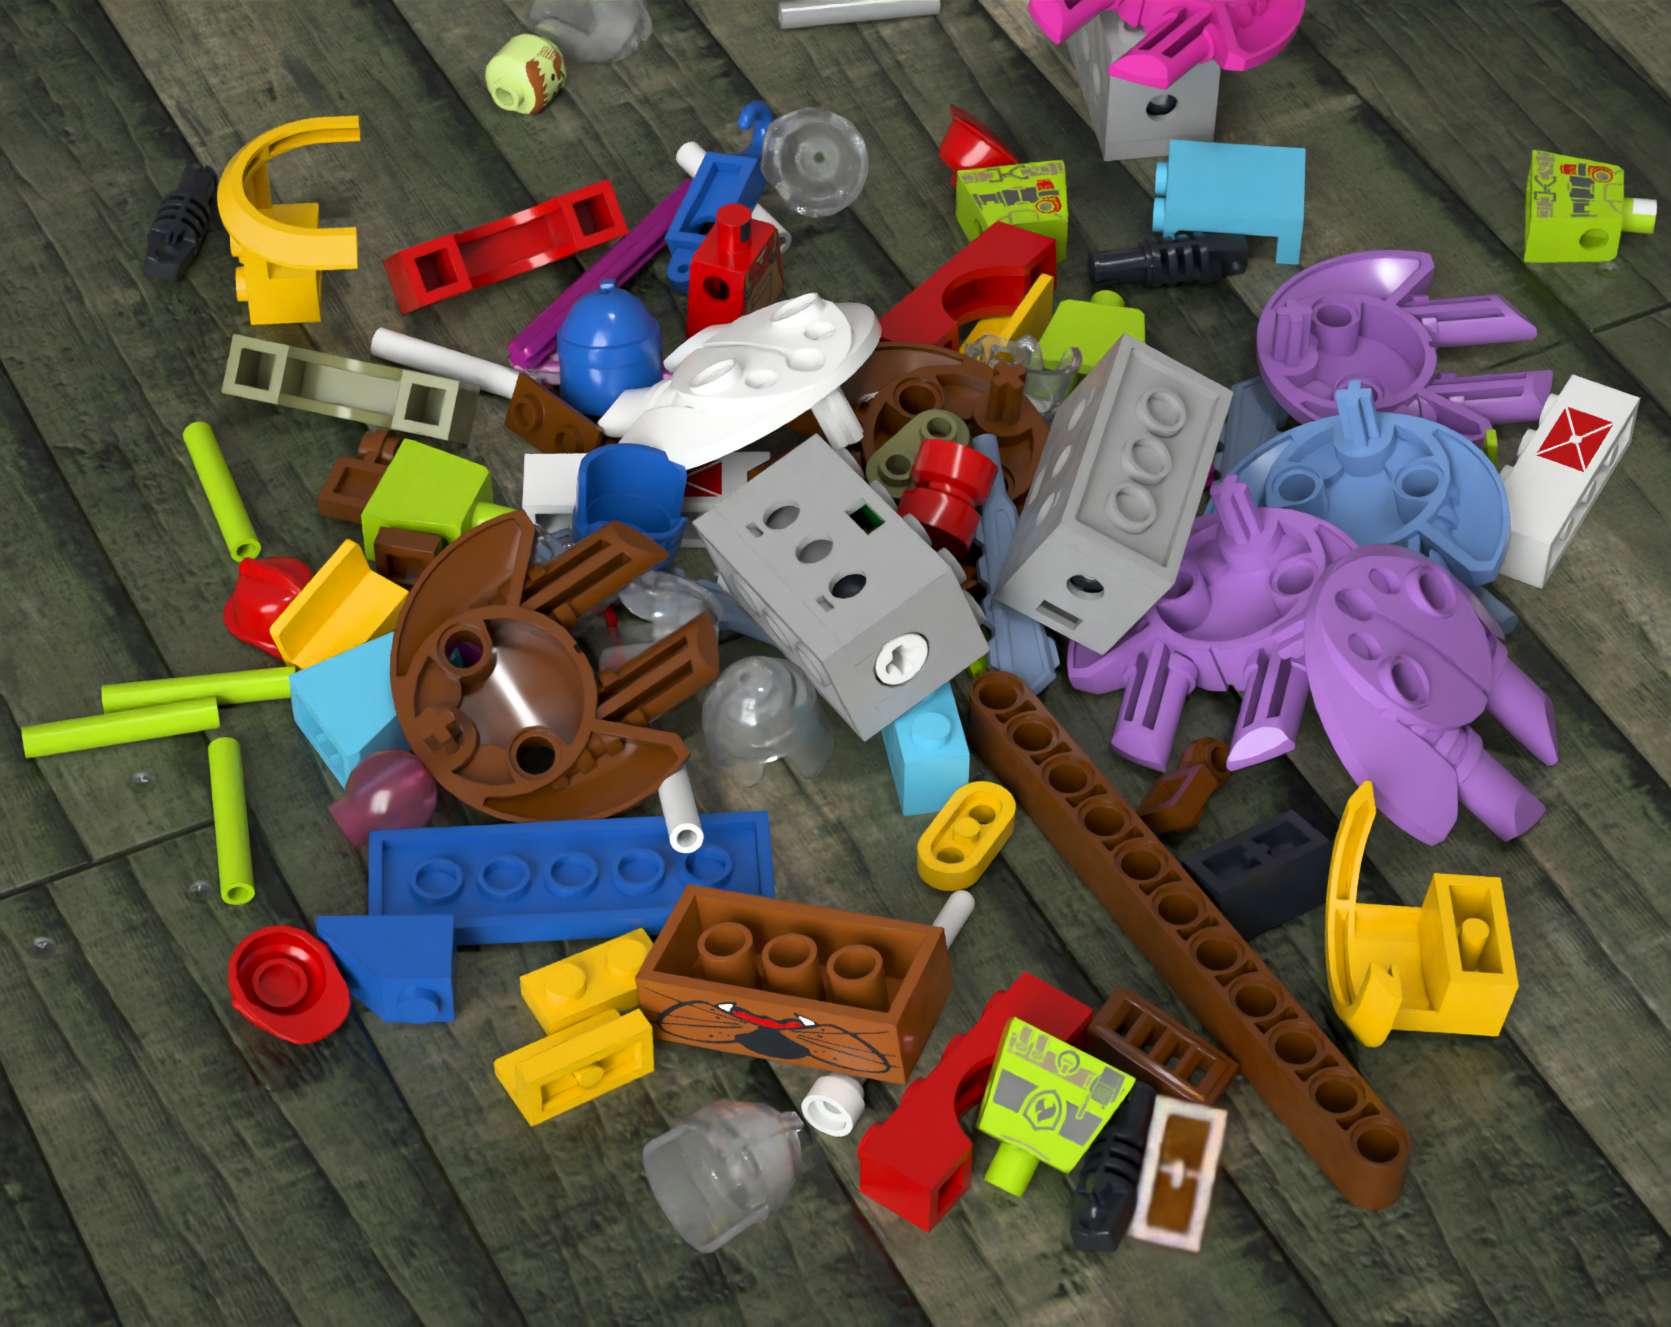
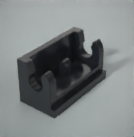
M1291 809L1181 861L1183 869L1241 937L1247 941L1326 903L1332 851L1331 841Z

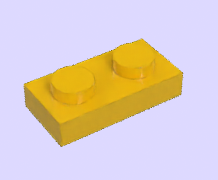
M643 928L637 929L521 976V995L547 1036L610 1008L617 1010L618 1013L624 1012L640 1005L635 977L654 944Z

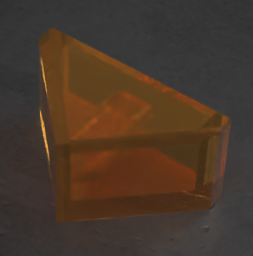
M1161 1094L1157 1095L1138 1187L1137 1210L1132 1218L1128 1236L1200 1252L1222 1171L1229 1110Z

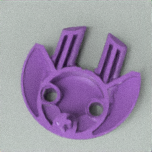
M1373 250L1357 252L1328 259L1306 268L1290 278L1272 295L1259 319L1256 337V359L1259 372L1266 387L1276 401L1300 424L1303 425L1322 418L1339 415L1335 399L1336 390L1348 389V383L1351 380H1361L1363 388L1372 389L1376 412L1407 414L1442 424L1470 440L1479 449L1484 447L1485 430L1493 429L1491 425L1540 420L1544 404L1551 393L1553 371L1536 370L1456 377V373L1451 371L1439 372L1435 376L1436 352L1438 348L1532 340L1537 336V328L1501 294L1428 299L1427 292L1432 286L1435 266L1430 253L1416 251Z
M1236 474L1226 475L1223 484H1212L1210 495L1217 512L1194 519L1175 584L1104 656L1072 639L1069 640L1067 668L1068 677L1074 689L1099 695L1126 687L1110 742L1112 750L1129 761L1157 771L1166 772L1186 696L1191 694L1196 686L1208 691H1228L1229 685H1234L1236 691H1245L1227 758V768L1230 771L1269 760L1295 749L1308 693L1311 691L1306 671L1305 656L1303 655L1298 659L1293 657L1286 660L1282 659L1276 653L1279 644L1271 637V631L1274 627L1306 610L1309 596L1316 581L1332 562L1350 551L1360 548L1342 530L1321 518L1291 509L1256 507L1247 484L1241 483Z
M1371 544L1354 549L1332 562L1321 573L1309 596L1305 611L1274 627L1271 631V637L1279 644L1276 653L1282 659L1286 660L1290 657L1298 659L1303 655L1305 656L1308 681L1317 712L1333 748L1349 774L1359 787L1365 780L1372 781L1375 806L1398 827L1414 838L1430 846L1444 841L1457 821L1458 800L1505 842L1528 831L1546 811L1545 806L1482 747L1481 736L1467 724L1473 722L1485 709L1535 757L1547 766L1554 765L1559 761L1552 700L1547 693L1507 657L1508 651L1503 644L1506 642L1503 631L1481 601L1464 583L1434 560L1411 549L1393 544Z

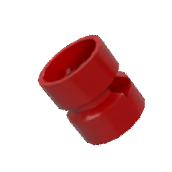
M926 439L921 442L910 471V479L916 485L915 489L903 491L897 507L898 512L896 513L901 518L909 513L912 514L930 537L932 542L930 547L933 550L939 551L944 547L952 555H964L970 551L980 523V515L974 508L987 503L998 473V466L982 453L967 446L946 440Z

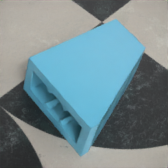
M394 631L288 676L294 721L353 801L365 796L412 749L397 718L392 698L390 654ZM456 647L451 655V664L458 668H464L460 652Z

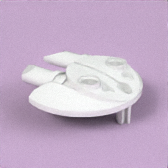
M808 293L797 298L772 304L749 315H743L732 323L709 326L692 336L663 361L664 368L670 373H674L671 379L662 380L652 387L625 390L597 424L604 430L603 434L605 436L622 437L619 443L642 444L665 451L670 461L683 465L686 470L723 457L764 437L811 408L832 449L837 451L848 444L857 443L864 437L862 434L863 429L840 385L851 377L872 354L881 337V325L873 310L867 305L852 302L833 303L821 299L818 293Z

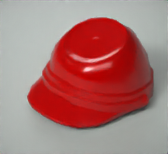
M287 925L264 927L243 939L236 946L228 962V989L233 998L231 1003L233 1008L239 1011L257 1028L274 1034L280 1039L296 1044L319 1041L339 1028L348 1016L351 1008L350 990L338 971L336 962L326 943L318 941L305 930Z

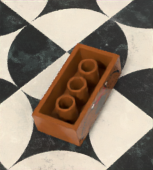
M687 884L635 977L642 1013L652 1026L653 1038L902 1085L907 1084L953 989L943 927Z

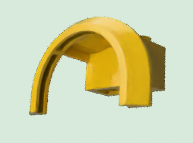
M360 115L313 117L277 126L260 134L243 146L224 169L218 185V209L223 225L230 234L232 257H239L240 264H243V266L236 267V292L238 302L248 301L251 325L321 322L322 271L358 269L357 227L321 228L318 203L272 205L267 162L279 154L305 145L360 141Z
M1365 780L1347 801L1334 843L1327 886L1325 958L1330 996L1337 1015L1361 1045L1371 1048L1379 1047L1386 1040L1390 1030L1499 1036L1519 987L1501 878L1434 873L1422 907L1356 903L1362 856L1376 815L1372 781Z

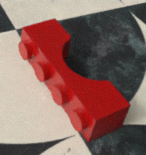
M607 179L491 223L466 231L451 233L399 251L382 261L401 314L404 316L603 246L629 234L611 182Z
M996 221L878 320L882 330L879 342H916L959 352L958 328L983 317L1013 315L1042 273L1054 277L1053 292L1057 289L1056 239Z
M1026 971L1007 991L998 990L987 1002L981 1019L966 1035L959 1033L954 1036L947 1045L941 1062L926 1078H916L906 1089L895 1112L884 1123L876 1122L866 1131L857 1150V1157L860 1159V1192L925 1232L930 1233L970 1188L973 1144L965 1135L959 1123L972 1108L982 1102L1002 1032L1008 1019L1016 1017L1084 1052L1086 1031L1093 1020L1094 1010Z

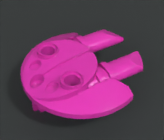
M1030 0L1028 12L1042 31L1057 46H1060L1104 10L1109 11L1113 9L1122 20L1136 29L1140 25L1145 26L1143 33H1146L1147 36L1112 63L1107 70L1108 75L1133 83L1167 90L1197 64H1204L1212 59L1222 69L1245 71L1272 59L1291 42L1297 33L1306 0Z

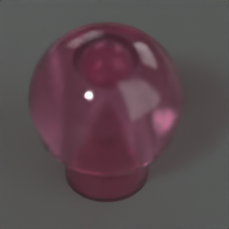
M399 749L378 750L365 756L350 772L346 782L345 794L326 807L357 850L369 842V831L423 828L430 819L436 805V784L428 767L415 755Z

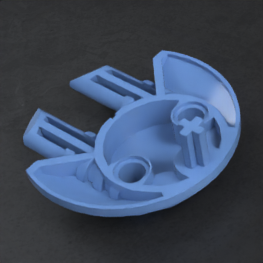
M1351 380L1348 383V389L1336 390L1335 399L1339 415L1305 423L1270 439L1248 454L1227 474H1236L1241 483L1247 484L1256 507L1291 509L1321 518L1342 530L1359 547L1371 544H1393L1411 549L1434 560L1450 571L1466 586L1472 588L1496 579L1509 548L1511 515L1507 493L1499 473L1488 457L1470 440L1442 424L1407 414L1376 412L1372 389L1363 388L1361 380ZM1210 498L1203 516L1217 512L1212 498Z

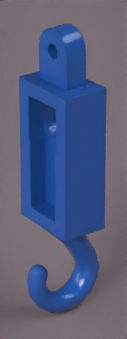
M753 100L744 107L739 116L738 126L742 130L750 129L754 121L752 139L746 149L731 154L706 152L664 238L672 255L666 272L672 288L677 292L689 293L690 264L694 253L707 236L699 234L705 223H716L718 209L727 204L744 205L753 213L767 184L760 162L771 149L774 137V121L771 110L762 101Z

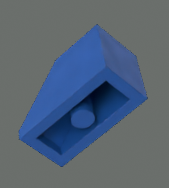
M454 914L317 916L316 930L318 941L324 942L328 946V950L333 956L337 969L345 980L350 994L386 1023L408 1022L412 1024L455 1022L458 949Z

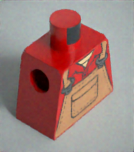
M727 204L719 208L716 213L715 225L692 257L687 310V340L709 326L732 323L743 315H749L774 304L784 288L778 229L771 223L753 219L750 209L744 205Z

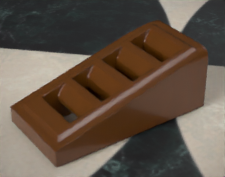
M1121 986L1116 987L1090 1022L1086 1031L1085 1053L1136 1078L1135 1082L1141 1081L1150 1085L1157 1091L1161 1099L1205 1120L1239 1073V1063L1141 996ZM1122 1032L1126 1034L1124 1038L1120 1036ZM1144 1043L1153 1047L1149 1054L1140 1050ZM1171 1056L1179 1059V1062L1172 1071L1164 1066ZM1196 1068L1207 1072L1197 1087L1187 1082Z

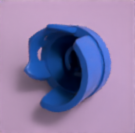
M602 279L600 288L589 291L572 305L563 324L557 331L560 398L584 415L604 416L625 390L652 387L663 380L661 360L663 339L660 324L639 298L626 290L619 289L616 279Z
M634 443L605 445L592 450L582 458L577 474L576 504L572 514V537L575 544L611 520H616L648 536L670 554V558L620 591L640 588L646 578L669 564L675 558L689 517L681 516L687 481L685 466L670 461L665 451Z

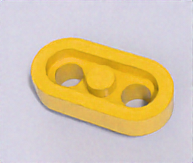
M986 781L968 783L957 789L918 841L917 871L921 879L931 887L943 891L963 890L976 883L1014 831L1016 803L1012 794L1004 787Z

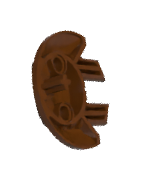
M905 341L878 342L876 348L863 365L840 385L863 429L862 434L864 436L857 443L848 444L844 448L857 461L864 476L870 457L915 416L927 410H946L960 417L966 424L969 431V448L973 449L972 441L979 435L993 434L997 437L1006 492L1016 506L1019 516H1021L1049 429L1038 410L1024 394L1027 371L1023 365L1019 363L1010 368L1005 361H1001L994 365L993 369L968 355L931 344ZM811 408L785 424L793 430L809 436V438L817 433L831 447ZM931 434L937 438L946 437L940 434ZM806 440L747 471L746 481L752 480ZM901 469L889 470V472L895 475L905 474V471ZM972 542L968 553L953 555L967 577V580L961 583L960 586L970 595L986 589L978 583L976 562L982 557V549Z
M519 509L499 515L468 530L446 546L422 572L408 594L398 617L390 654V682L397 718L408 743L429 774L451 795L481 814L510 824L614 818L628 812L656 794L664 780L679 771L691 757V752L678 734L652 729L650 723L720 677L717 637L710 613L706 609L613 671L609 666L595 675L583 651L580 652L577 642L568 632L580 625L579 617L670 558V554L648 536L628 525L611 520L541 566L539 562L534 564L538 531L525 510ZM465 642H475L483 646V654L475 665L469 668H458L451 664V655L458 645ZM535 747L550 748L555 752V760L547 772L531 775L521 769L523 757L530 749Z

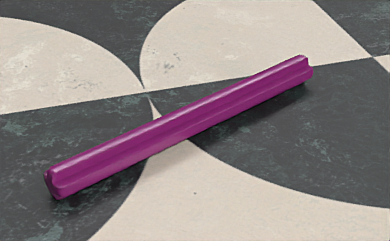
M691 179L684 180L635 225L629 231V234L621 238L508 343L507 348L510 355L507 359L512 366L519 365L524 371H530L557 347V331L563 324L572 305L589 291L600 288L602 279H616L620 287L666 244L664 238L692 183Z

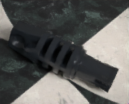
M195 162L187 165L182 173V179L177 190L171 191L164 197L147 235V250L143 267L144 274L176 283L196 255L211 220V209L208 202L218 185V176L210 166L206 165L202 177L198 179L196 176L201 163Z
M1199 232L1191 234L1190 238L1186 234L1176 235L1174 240L1170 236H1162L1158 242L1154 238H1145L1134 248L1088 252V277L1093 289L1112 285L1141 283L1144 288L1148 287L1149 290L1159 289L1161 284H1164L1165 288L1175 287L1177 282H1180L1181 286H1190L1193 280L1196 281L1197 285L1206 284L1223 277L1245 273L1248 265L1249 248L1243 234H1202Z
M1135 1082L1131 1101L1127 1100L1129 1091L1108 1120L1107 1125L1102 1128L1091 1143L1085 1156L1084 1166L1081 1169L1079 1181L1074 1191L1069 1231L1074 1246L1078 1251H1116L1137 1210L1139 1198L1144 1187L1143 1183L1146 1180L1148 1168L1153 1158L1152 1147L1147 1137L1155 1112L1160 1104V1096L1157 1091L1144 1082Z

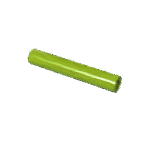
M194 422L185 428L183 439L230 554L237 562H241L245 557L254 559L259 555L261 545L213 430L206 422Z
M295 666L102 685L103 711L106 714L214 696L216 697L217 706L291 698L288 676L296 673Z
M214 696L21 727L25 757L29 759L220 728L216 697Z
M222 737L215 739L208 746L221 897L226 903L240 905L251 901L255 895L241 747L237 740Z

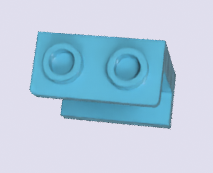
M1170 140L1168 162H1157L1154 196H1165V198L1155 197L1152 232H1163V236H1170L1172 240L1175 239V233L1179 230L1277 237L1276 263L1299 265L1304 222L1306 149Z

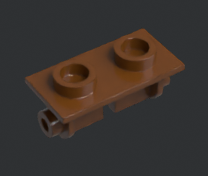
M524 372L519 373L504 425L543 454L589 453L599 447L619 443L618 437L605 436L603 434L604 430L596 423L586 418L578 410L558 397V392L550 385H541Z

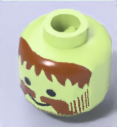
M522 34L513 37L490 60L486 66L485 80L493 100L501 108L525 114H537L564 87L567 72L562 54L555 44L543 37Z

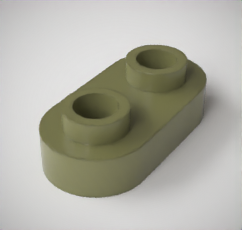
M933 409L918 414L870 457L866 466L865 482L869 485L874 480L879 481L898 507L903 491L915 489L916 485L910 479V471L921 442L926 439H940L968 447L969 431L966 424L960 417L946 410ZM931 434H940L946 437L937 438ZM901 469L905 471V474L895 475L889 472V470Z

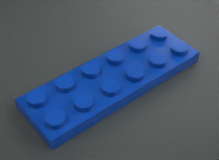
M768 811L698 814L704 839L702 845L691 853H680L672 847L664 816L369 831L368 915L454 914L457 946L620 937L640 928H643L648 936L659 935L687 884L776 899Z

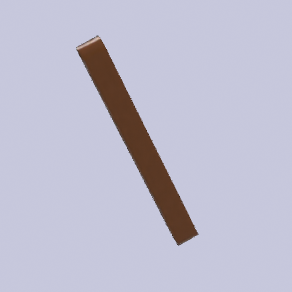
M996 670L982 673L974 678L969 690L967 739L972 748L1224 1052L1240 1064L1239 1070L1341 1193L1354 1205L1366 1210L1385 1209L1399 1201L1404 1190L1411 1151V1138L1405 1127L1024 681L1015 674Z

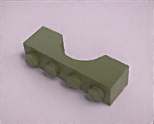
M233 334L221 393L469 445L481 386Z

